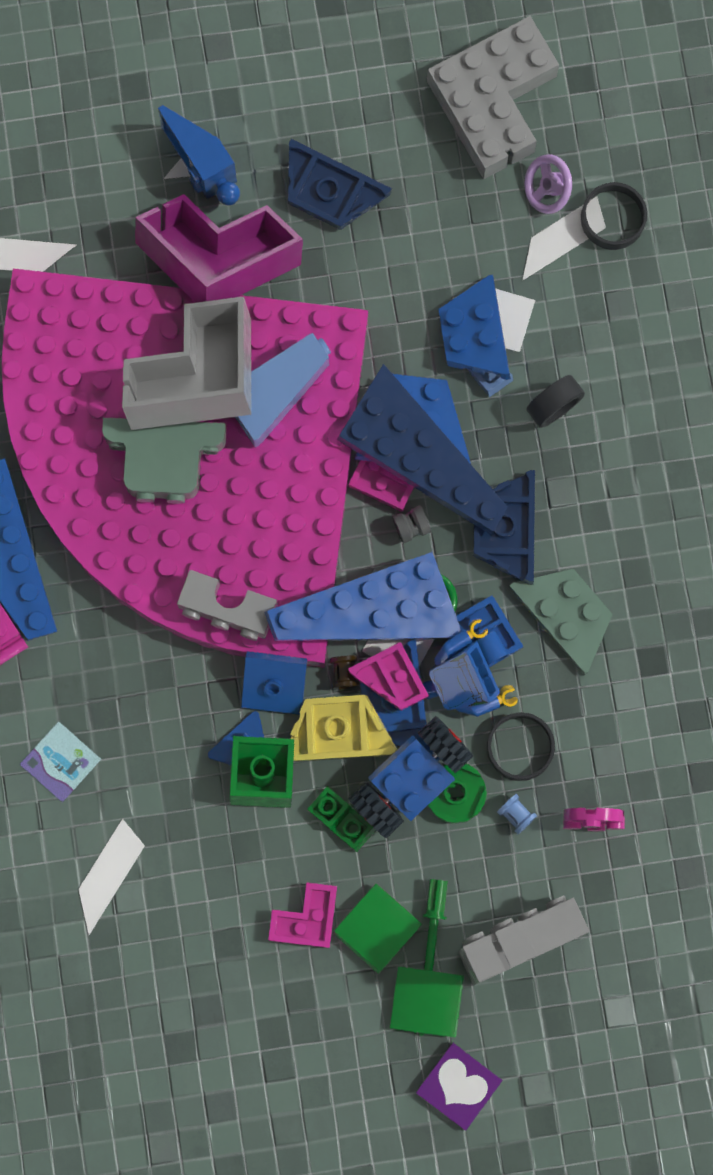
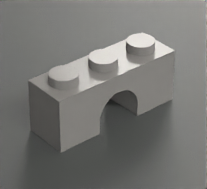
M189 570L177 603L178 608L183 610L182 615L198 621L200 616L212 620L211 625L228 631L229 627L241 630L240 635L250 640L257 641L258 637L266 638L269 624L264 612L277 607L276 599L248 590L242 604L235 608H225L216 600L220 587L219 579Z

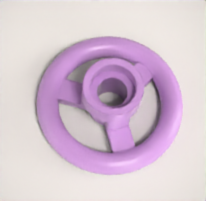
M551 154L542 155L536 158L528 167L524 187L526 197L532 207L541 213L552 214L561 210L568 202L572 191V177L568 166L561 158ZM550 163L555 165L560 172H551ZM541 166L542 178L540 186L534 192V175ZM545 195L560 196L558 201L552 205H545L540 202Z

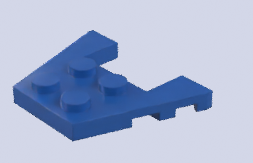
M393 374L471 464L447 380ZM356 452L355 460L371 461Z

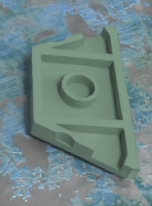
M574 569L534 578L533 585H528L523 581L512 583L509 586L510 590L582 674L586 675L613 615Z

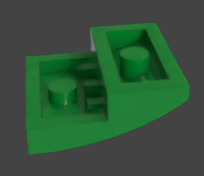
M376 883L334 930L333 934L379 974L420 928L422 923Z
M398 966L390 1028L456 1037L464 975Z

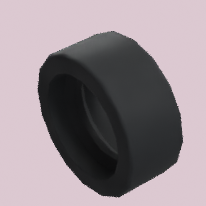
M567 375L537 395L527 406L526 410L537 425L543 428L571 410L581 401L585 392L572 375Z

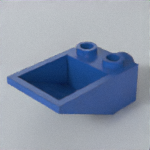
M164 105L158 107L161 127L187 167L188 173L191 176L189 180L197 193L202 192L206 199L217 195L218 200L224 205L235 204L240 197V190L235 184L237 182L235 163L220 139Z

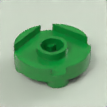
M444 764L443 766L453 775L455 780L427 806L437 818L451 824L468 822L480 813L485 804L487 791L484 780L480 773L469 764H465L457 773H454ZM456 784L460 785L461 792L465 794L464 798H457L456 801H452L450 799L451 794L447 793V789L449 787L454 788Z

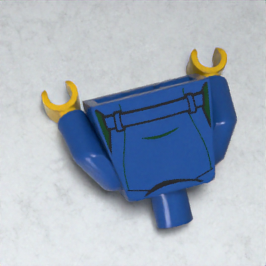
M481 619L473 620L467 632L463 630L445 642L434 658L435 666L429 671L431 680L423 682V686L429 695L427 699L439 696L445 709H456L458 712L476 717L499 709L500 704L512 707L518 702L516 697L505 699L507 693L515 690L514 687L505 685L499 691L478 642H472L471 640L474 637L483 638L488 633V629H485L480 634L474 633V626L480 623Z

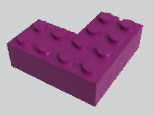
M184 194L162 204V231L161 210L158 207L135 217V243L195 303L238 297L301 265L303 239L268 205L220 228Z

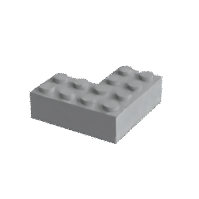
M531 16L428 69L427 83L483 179L507 168L508 154L506 152L510 151L509 161L511 165L535 153L537 140L513 100L556 78L559 63Z
M244 296L184 304V352L124 359L123 382L125 386H123L122 408L131 430L251 415V317Z
M565 895L548 902L546 904L547 910L538 913L535 908L517 917L519 921L516 923L513 922L512 918H509L494 925L490 930V935L485 936L483 931L466 938L462 942L463 947L458 953L473 986L589 933L588 926L574 897L566 900Z

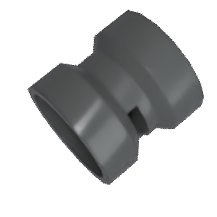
M421 505L411 508L409 513H398L392 516L395 528L403 544L412 541L416 535L424 536L431 533L429 522Z

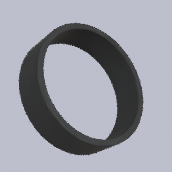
M619 182L605 183L596 187L586 198L581 211V225L586 236L597 246L609 250L623 249L632 245L640 237L647 222V207L642 196L631 186ZM606 191H618L631 197L641 212L642 223L639 231L624 241H608L599 237L590 228L586 217V208L592 198Z
M524 712L509 714L500 719L491 730L487 742L488 758L494 769L502 776L515 781L531 780L542 774L551 763L555 751L554 736L549 726L541 718ZM526 718L536 722L545 730L550 741V755L547 763L539 771L526 776L513 775L504 771L495 761L491 749L492 737L496 729L508 720Z

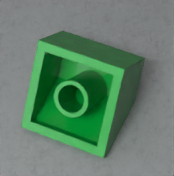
M233 736L230 805L291 808L295 739Z

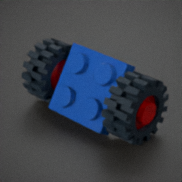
M437 716L418 732L419 736L432 750L428 751L412 735L368 777L384 794L383 796L366 781L348 798L364 819L384 838L390 836L404 822L399 813L391 806L392 804L412 821L455 780L453 775L439 762L440 758L454 773H457L474 757L460 738Z

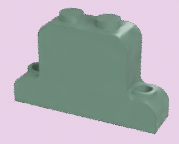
M103 418L102 432L109 445V449L125 451L124 483L129 494L136 497V501L154 502L155 498L167 499L168 503L183 504L185 499H192L199 491L201 456L203 454L216 455L226 444L225 423L190 422L131 430L127 419Z

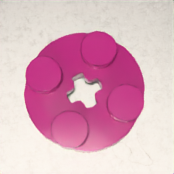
M614 808L564 809L563 829L577 830L581 829L582 825V827L587 828V831L602 832L605 831L606 825V829L624 830V811Z

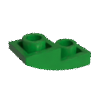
M328 786L307 809L356 853L376 831L373 826Z

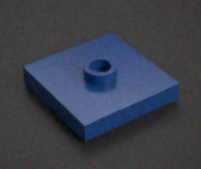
M247 651L241 707L300 715L299 712L304 699L307 658Z

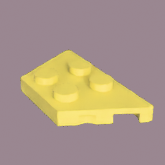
M367 695L305 699L299 712V720L294 724L290 734L292 735L291 739H295L294 762L392 755L397 750Z

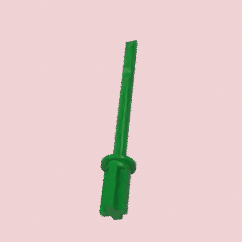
M430 879L426 914L422 916L430 918L424 970L433 971L439 919L447 920V917L444 916L448 881Z

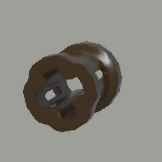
M347 655L330 658V663L334 665L335 675L333 689L341 690L359 687V681H356V678L348 671V668L354 666L355 662H357V656Z

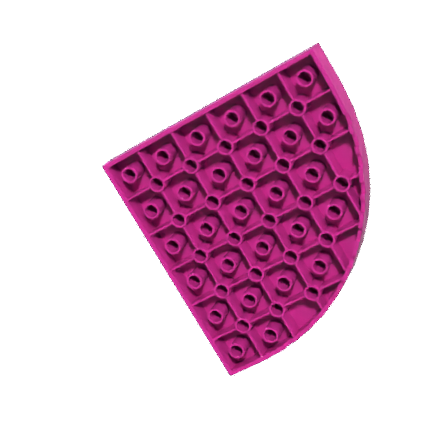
M13 268L4 325L1 363L4 407L11 442L23 477L42 515L65 549L95 582L107 590L121 604H124L153 625L170 631L178 637L207 648L225 652L226 654L246 657L247 651L307 658V666L325 668L328 640L274 641L269 627L265 639L258 637L257 641L241 636V630L229 627L228 631L216 628L211 625L212 620L201 616L199 621L190 619L182 615L183 610L178 608L177 603L189 570L219 579L220 587L216 600L225 608H235L242 604L248 590L276 599L277 607L335 587L352 449L338 441L337 438L358 405L368 325V310L244 296L251 317V372L311 333L314 334L317 340L322 338L331 351L328 355L329 366L256 448L235 417L198 421L225 423L226 444L216 455L203 454L201 456L199 491L197 495L192 499H185L183 504L168 503L167 499L155 498L154 502L136 501V497L129 494L124 483L125 451L109 449V445L102 432L103 418L127 419L122 408L123 386H125L123 382L124 359L184 352V304L195 302L181 288Z

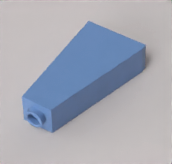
M311 333L251 372V415L237 416L235 418L255 448L266 439L329 366L328 355L331 351L322 338L317 340L314 334Z

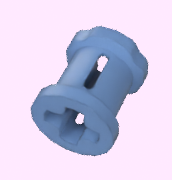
M517 794L511 797L497 811L500 816L504 815L516 828L515 832L517 834H520L537 817L535 813H530L522 805Z

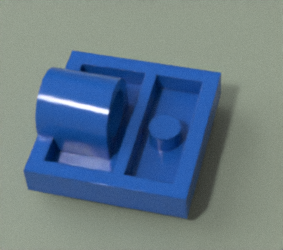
M493 595L456 616L462 631L467 632L470 623L475 619H481L482 621L474 626V633L480 634L485 629H488L485 637H474L471 640L472 642H478L489 668L524 647Z

